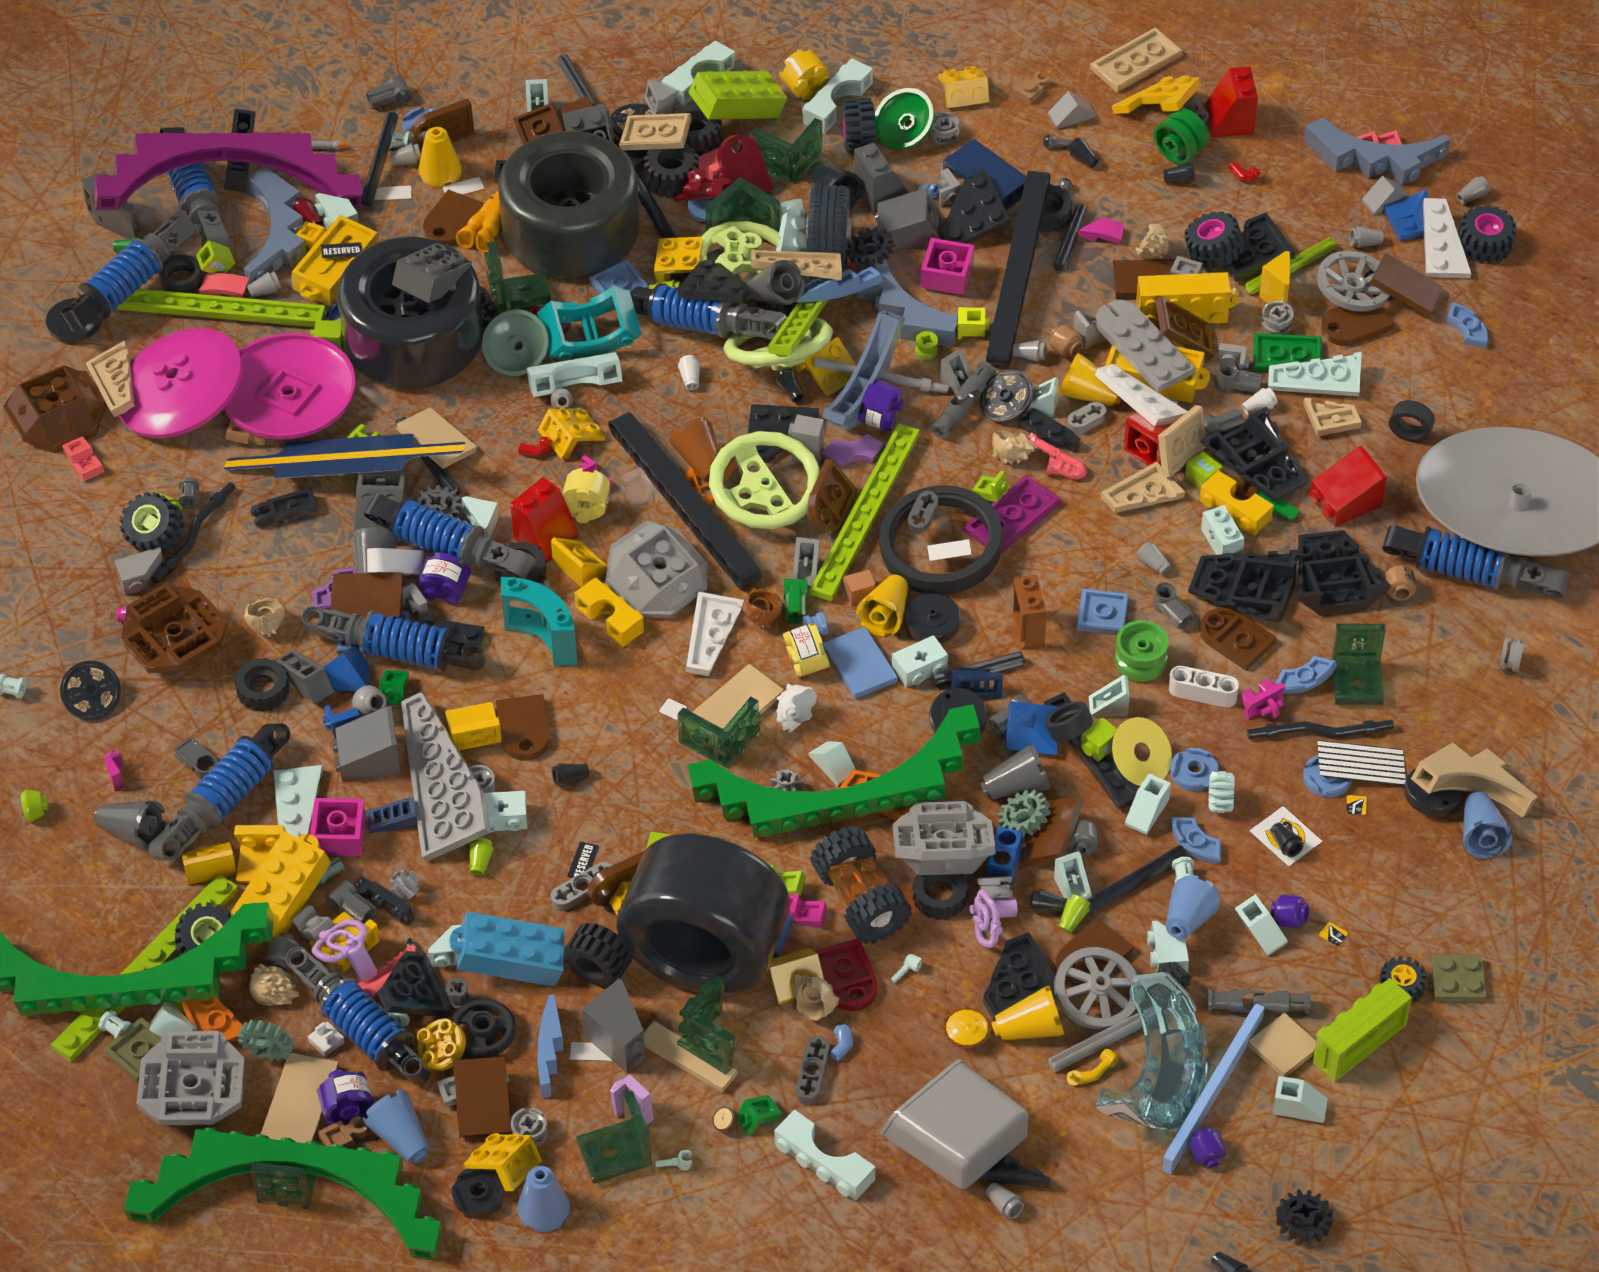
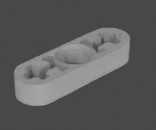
M600 862L554 888L551 892L553 908L557 911H567L590 898L587 890H578L576 888L577 885L580 883L589 884L599 872L612 865L608 862ZM561 896L562 898H567V900H565V901H563L562 899H559V900H558V897Z

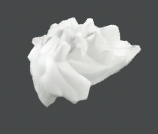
M788 683L786 690L777 697V700H779L778 709L776 710L778 713L777 722L782 723L784 731L789 729L788 732L791 733L802 722L810 720L813 716L811 708L815 705L817 698L813 688L801 685L792 686Z

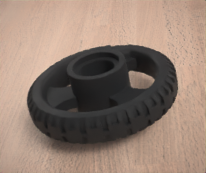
M492 999L470 1001V1003L460 1007L451 1019L452 1022L459 1026L460 1024L470 1026L473 1042L470 1044L466 1043L463 1054L469 1057L473 1056V1058H488L496 1056V1054L499 1055L510 1046L516 1034V1022L510 1009ZM480 1010H489L496 1012L500 1015L494 1019V1016L491 1013ZM496 1030H506V1034L499 1042L488 1046L495 1041Z

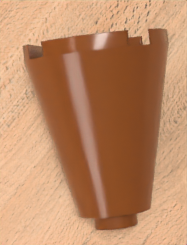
M701 417L686 422V428L681 431L679 428L674 430L670 435L669 441L704 482H709L710 467L719 453V448L710 419L708 421L706 417Z

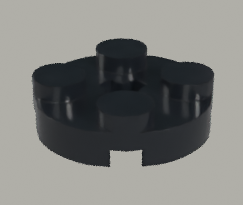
M466 1169L457 1176V1180L451 1189L455 1207L469 1219L490 1215L503 1206L505 1191L495 1171L492 1173L485 1169ZM475 1188H479L480 1191L485 1190L480 1196L472 1195Z

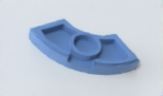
M1452 302L1446 323L1455 326L1461 331L1464 337V344L1486 349L1488 333L1485 324L1481 323L1472 310Z
M1313 656L1307 664L1299 668L1282 669L1275 684L1282 682L1286 686L1283 694H1294L1310 690L1328 679L1337 667L1336 661Z
M1171 818L1173 835L1178 844L1182 845L1188 854L1201 861L1220 865L1221 839L1212 838L1202 832L1196 818Z

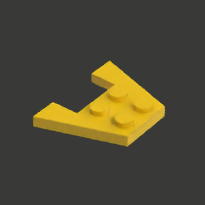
M1188 75L1175 79L1172 76L1165 77L1159 83L1112 105L1113 113H1130L1142 104L1159 103L1162 111H1179L1201 86L1199 77L1189 78Z

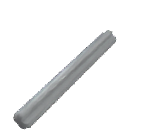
M1153 1006L1049 1058L1048 1064L1053 1072H1057L1157 1021Z

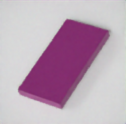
M1028 475L1013 485L1001 497L998 503L993 502L991 504L1000 519L1003 531L1002 553L1061 504L1060 498ZM975 517L964 526V532L986 547L989 537L984 524Z

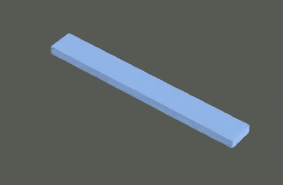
M1257 1003L1253 1006L1165 1153L1162 1166L1164 1172L1171 1175L1184 1154L1190 1139L1193 1137L1192 1134L1200 1127L1246 1050L1248 1041L1253 1038L1262 1023L1263 1006Z

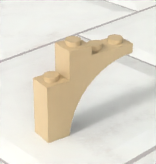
M1451 743L1420 761L1411 777L1415 783L1429 794L1440 790L1484 792L1491 799L1505 805L1522 818L1528 815L1538 798L1505 771L1503 767L1506 763L1488 748L1470 757L1456 744Z

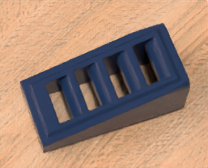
M952 670L951 689L965 688L975 692L981 698L1002 697V673ZM994 680L993 689H989L990 681ZM970 681H974V688L970 687ZM980 681H984L983 688H980ZM960 682H964V687L960 686Z
M414 797L366 811L369 833L418 827ZM389 815V820L384 821V816ZM374 817H379V823L375 824Z

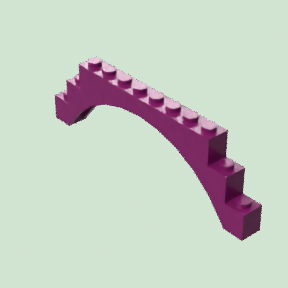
M135 133L134 154H115L114 175H95L94 182L96 210H119L137 189L151 179L170 170L195 163L232 161L265 166L291 175L316 189L321 194L348 199L354 209H360L363 196L360 174L338 175L335 154H313L310 133Z

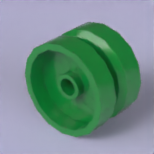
M1185 108L1172 112L1153 131L1154 142L1160 153L1172 163L1179 165L1190 161L1196 153H1199L1209 143V133L1204 122L1197 114Z

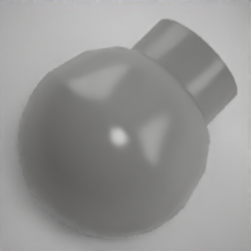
M367 685L355 692L352 705L353 708H357L359 715L363 717L386 706V698L377 687Z

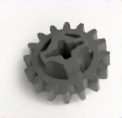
M439 485L436 486L435 490L427 487V492L420 490L419 497L414 496L413 498L415 501L420 502L422 506L427 505L430 509L434 508L438 512H444L445 515L449 514L453 518L457 517L460 519V513H462L461 498L456 496L455 490L449 493L447 486L443 490H440Z

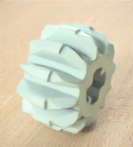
M1226 771L1211 773L1209 779V809L1211 811L1225 813L1233 810L1235 778L1232 773H1226Z

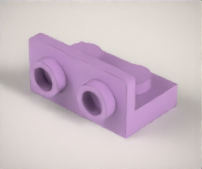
M629 1074L624 1079H619L614 1083L610 1093L614 1115L617 1118L626 1111H629L635 1120L640 1119L645 1125L654 1120L650 1093Z

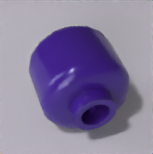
M1282 894L1276 902L1272 903L1271 916L1275 918L1278 926L1300 928L1303 923L1308 921L1309 904L1301 896Z
M1212 1127L1194 1132L1192 1134L1193 1137L1189 1141L1194 1161L1199 1165H1206V1168L1220 1165V1159L1227 1153L1221 1133L1212 1130Z

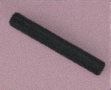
M1077 204L1054 261L1055 270L1064 271L1078 237L1077 234L1087 214L1088 207L1086 205Z
M1018 651L952 670L999 672L1023 665L1024 656L1022 652ZM952 670L933 675V683L936 688L951 685Z

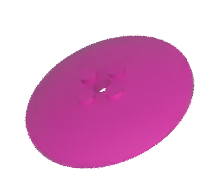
M208 328L179 330L157 339L141 350L130 361L135 406L118 416L132 432L149 438L179 436L201 427L220 413L237 391L243 372V361L240 351L228 336Z
M282 333L267 336L239 350L243 361L242 378L237 391L223 410L234 424L256 436L270 439H294L308 436L333 424L348 409L356 388L354 369L349 358L341 349L320 337H313V335L302 333ZM293 391L290 395L283 394L284 392Z

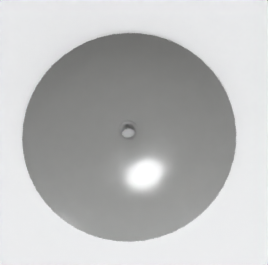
M1514 427L1480 428L1461 432L1440 441L1420 461L1416 473V486L1422 503L1437 521L1464 539L1497 551L1526 556L1571 554L1599 544V457L1576 443L1552 434Z

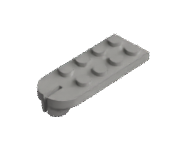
M1114 300L1108 302V307L1104 304L1097 311L1096 326L1098 330L1156 392H1160L1194 374L1195 367L1133 303L1125 300Z

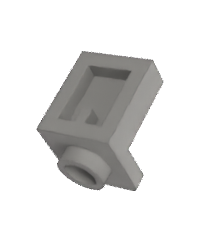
M947 168L940 171L939 185L941 189L939 190V204L941 207L953 204L960 190V183Z
M1177 256L1170 275L1203 274V263Z
M1220 343L1217 364L1230 362L1239 367V370H1248L1250 356H1246L1247 347Z
M412 583L403 587L402 608L408 606L412 613L416 612L419 618H422V616L429 617L427 601L416 585Z
M307 905L291 919L305 940L317 941L321 931H327L335 926L330 917L318 916L311 905Z

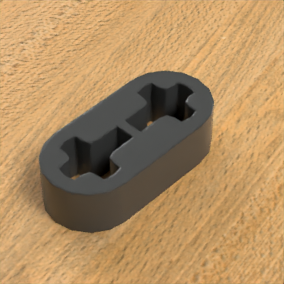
M924 491L917 497L908 516V526L912 532L920 534L929 528L938 509V497L934 492ZM932 500V503H929L926 509H924V502ZM920 516H922L923 522L916 525L915 521H918Z

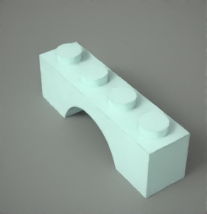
M714 41L709 46L704 47L697 55L692 56L682 66H679L670 75L664 77L661 82L662 84L678 90L675 105L678 107L681 105L685 106L693 100L688 92L697 72H725L734 69L735 51Z
M852 58L842 65L839 72L834 77H831L821 90L817 91L815 97L810 102L804 105L802 109L803 124L825 134L837 122V106L834 102L848 95L861 96L873 84V68Z
M616 352L527 368L529 386L533 397L553 394L557 389L578 383L605 385L623 381L620 360Z
M793 1110L774 1130L775 1145L781 1152L790 1154L802 1167L810 1168L822 1181L834 1185L843 1196H849L856 1201L875 1181V1166L856 1152L843 1157H833L821 1152L813 1142L815 1137L814 1123L796 1110Z

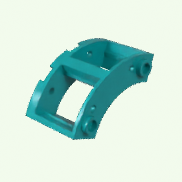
M615 286L590 298L589 303L577 305L576 302L550 301L537 312L538 318L542 321L548 332V355L561 361L607 354L624 346L631 345L635 339L642 335L630 291ZM616 309L621 328L599 338L594 318ZM581 321L587 341H565L561 323Z
M501 577L505 631L521 632L532 637L534 635L544 641V645L549 650L554 666L578 665L574 621L564 601L552 590L539 583L522 578ZM510 600L529 604L539 612L527 608L510 607Z

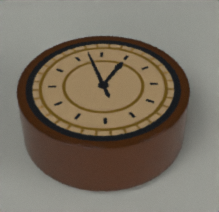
M727 1106L718 1108L712 1118L713 1127L725 1134L731 1133L737 1127L739 1121L738 1113Z

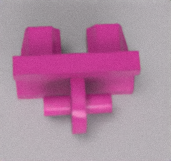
M1268 678L1259 684L1258 690L1261 693L1256 695L1252 689L1242 692L1240 701L1245 707L1244 715L1249 720L1259 714L1261 716L1268 714L1273 719L1278 717L1280 714L1279 708L1283 706V690H1285L1286 686L1282 682L1275 684Z

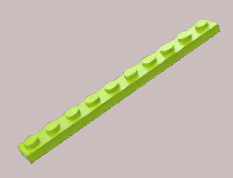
M146 289L136 290L134 294L130 295L116 309L315 327V320H324L326 313L325 305Z
M900 423L896 426L810 588V595L832 602L843 581V577L846 576L919 437V429Z
M218 874L121 974L143 971L171 961L179 953L175 947V929L177 923H179L180 916L182 914L185 915L186 910L190 907L195 909L196 904L201 903L202 907L206 906V902H210L212 907H216L219 904L223 908L239 892L238 886ZM125 1006L84 1010L51 1044L52 1050L69 1062H72L102 1032L98 1027L101 1017L110 1010L115 1011L118 1015Z

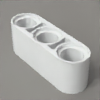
M388 548L367 549V573L402 572L404 575L421 574L424 566V551Z
M1176 666L1170 672L1169 692L1175 697L1221 707H1232L1237 702L1239 682L1232 676L1185 666Z

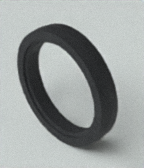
M947 485L925 487L911 492L898 500L885 515L879 536L880 552L888 572L891 575L903 577L907 581L909 589L924 594H954L979 584L995 569L1001 557L1003 546V531L1000 519L992 505L973 491ZM932 491L938 497V506H950L966 510L975 515L984 524L989 535L985 550L975 562L964 569L952 573L931 574L910 567L898 556L894 548L896 533L900 526L908 519L920 493ZM932 500L924 502V509H926L929 503H932Z

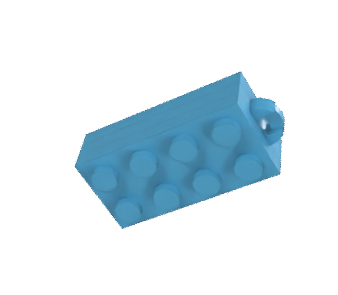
M467 911L461 926L454 929L449 938L451 949L458 953L457 970L554 987L563 972L564 928Z

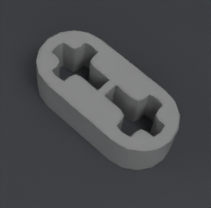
M1092 402L1074 411L1068 416L1067 428L1072 430L1075 435H1080L1102 424L1106 419L1105 405L1099 402Z

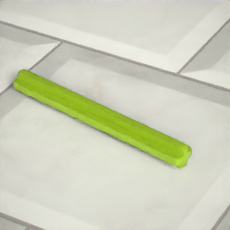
M1327 238L1296 255L1295 259L1290 260V274L1334 250L1336 242L1332 238ZM1262 275L1245 284V289L1250 295L1260 291Z

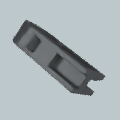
M192 736L173 749L177 753L175 757L200 779H203L210 771L198 769L200 765L208 762L216 765L218 759Z

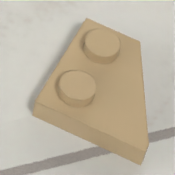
M1304 398L1303 405L1317 436L1361 428V420L1354 405L1337 404L1331 401H1325V404L1311 402L1312 398Z

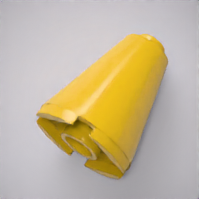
M433 127L426 132L418 167L419 176H421L422 181L432 187H442L449 182L453 184L460 178L462 173V166L446 130L441 127Z
M1077 353L1061 385L1059 394L1084 401L1099 402L1111 407L1115 403L1119 405L1122 398L1095 376L1099 367L1085 356Z
M890 575L858 604L856 616H859L862 621L860 625L866 627L869 633L884 637L885 634H895L901 627L908 592V583L903 577Z
M1050 986L1040 989L995 1015L996 1021L991 1022L995 1036H1001L1002 1040L1065 1035Z

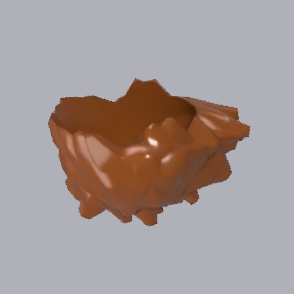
M753 588L744 598L743 611L746 617L758 627H761V630L765 626L770 628L773 621L781 614L782 602L780 597L776 593L768 592L765 588Z

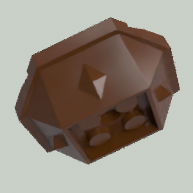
M63 365L18 384L3 405V408L23 442L43 447L52 453H57L63 450L62 445L83 436L87 440L97 436L99 424L106 409V401L87 371H78Z
M166 582L126 606L121 641L122 645L148 674L161 673L171 676L191 664L198 663L202 657L221 647L228 628V622L201 591L177 587L175 584Z

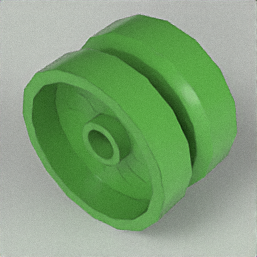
M1136 620L1123 626L1116 637L1115 666L1119 673L1128 676V679L1135 682L1151 681L1163 674L1167 666L1169 637L1165 630L1158 624L1146 620Z

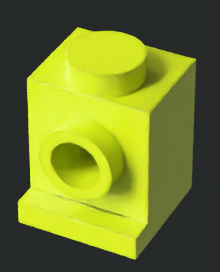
M958 307V339H962V336L985 337V330H989L990 317H985V308Z

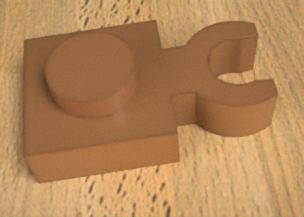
M1037 71L1033 75L1032 80L1026 77L1013 89V95L1030 105L1043 94V88L1049 85L1050 77L1047 76L1045 79H1040L1041 72Z
M232 421L229 423L225 437L227 440L248 444L250 440L257 445H265L266 439L241 429Z
M356 1116L350 1120L348 1125H344L341 1120L318 1131L324 1146L339 1144L349 1148L354 1145L352 1138H363L368 1134L366 1126L360 1129L356 1128L362 1124L361 1117Z

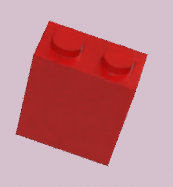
M1251 66L1229 68L1205 102L1204 108L1209 114L1207 121L1211 137L1254 134L1258 94Z
M1139 413L1128 417L1125 422L1123 450L1148 466L1155 462H1158L1161 466L1158 435L1173 423L1154 427Z
M1359 446L1314 478L1309 494L1312 502L1317 503L1322 510L1323 516L1327 520L1329 519L1335 527L1382 507L1387 477L1364 447Z
M545 477L539 479L510 503L514 540L537 545L544 552L546 563L552 559L551 540L553 537L575 540L579 537L578 529L560 488Z

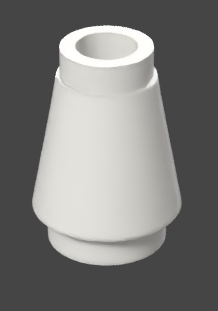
M694 355L683 356L678 364L685 388L687 390H695L699 387L700 361Z
M1262 388L1242 403V408L1245 414L1249 416L1266 406L1268 409L1274 408V405L1277 404V398L1271 388Z

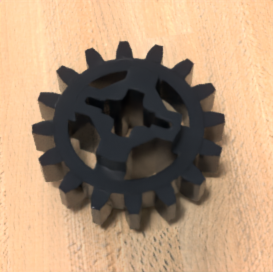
M868 227L866 232L858 231V236H852L853 242H847L848 248L846 249L850 262L855 263L856 267L863 265V268L866 269L868 265H871L875 268L876 263L882 265L884 259H890L889 254L895 252L893 249L895 243L891 233L886 232L885 228L879 231L878 227H875L870 231Z
M1298 1189L1296 1196L1290 1192L1287 1193L1286 1200L1281 1198L1279 1207L1276 1209V1225L1281 1226L1280 1234L1288 1233V1241L1297 1238L1298 1245L1302 1243V1240H1306L1308 1245H1311L1314 1238L1321 1242L1322 1234L1328 1236L1333 1224V1209H1328L1329 1201L1321 1202L1320 1193L1315 1197L1311 1196V1190H1308L1306 1194H1302L1301 1190Z

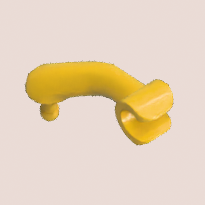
M1105 1049L1100 1055L1102 1062L1095 1069L1084 1072L1076 1070L1068 1072L1067 1082L1071 1085H1080L1098 1080L1108 1068H1112L1118 1063V1056L1110 1049Z

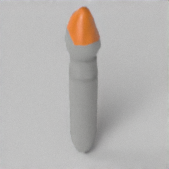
M342 140L311 141L313 150H340L348 147V144Z

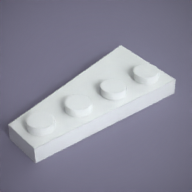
M1424 198L1423 219L1426 277L1471 278V271L1447 200Z
M1115 365L1100 367L1096 371L1095 376L1154 427L1174 423L1188 412Z
M698 592L685 672L705 676L710 675L743 608L744 600Z

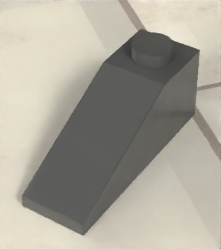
M293 649L275 659L277 663H281L283 668L286 669L289 681L304 698L313 704L324 701L328 695L334 693L325 669L297 650Z

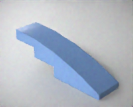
M872 266L858 274L848 269L842 272V280L815 277L804 283L803 294L797 302H815L844 297L883 282L881 274Z
M554 994L548 997L538 1037V1071L542 1098L552 1097L549 1075L558 1073L555 1052L564 1050Z

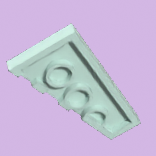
M789 212L782 216L778 237L780 245L776 248V251L807 252L805 218ZM800 275L801 281H804V283L809 281V276Z
M1361 352L1344 357L1343 355H1337L1331 359L1320 360V358L1311 359L1310 362L1304 363L1291 362L1269 366L1268 388L1274 391L1359 396Z
M322 765L274 771L278 825H283L289 834L297 838L302 834L310 835L314 798L318 796L320 778H322L323 774Z

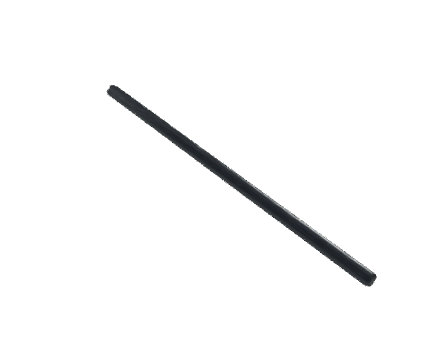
M567 54L559 55L558 64L579 99L588 96L592 106L598 105ZM614 133L615 145L620 148V141ZM635 170L638 198L662 238H677L640 174ZM684 273V275L686 276V278H687L688 275L690 274V273Z

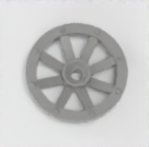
M1340 251L1329 255L1320 264L1317 273L1319 289L1327 299L1342 308L1352 311H1371L1383 306L1390 297L1389 294L1377 287L1368 286L1374 273L1366 278L1361 275L1364 266L1369 267L1375 272L1380 261L1367 254L1356 251ZM1345 262L1358 263L1355 273H1349ZM1338 264L1343 278L1332 271L1330 267ZM1326 276L1335 281L1337 284H1329ZM1366 294H1379V296L1372 299Z
M1100 947L1083 948L1070 954L1060 965L1054 981L1056 1000L1067 1017L1083 1027L1095 1030H1105L1131 1017L1138 1005L1141 988L1140 982L1135 976L1137 973L1132 965L1118 953ZM1094 959L1108 962L1103 972L1098 970ZM1084 960L1091 974L1074 969L1072 966ZM1116 966L1126 978H1110L1109 975ZM1066 975L1086 982L1065 990ZM1112 987H1129V1001ZM1086 992L1088 995L1080 1010L1076 1009L1068 998ZM1107 996L1124 1010L1111 1017ZM1094 1000H1099L1102 1018L1086 1015Z

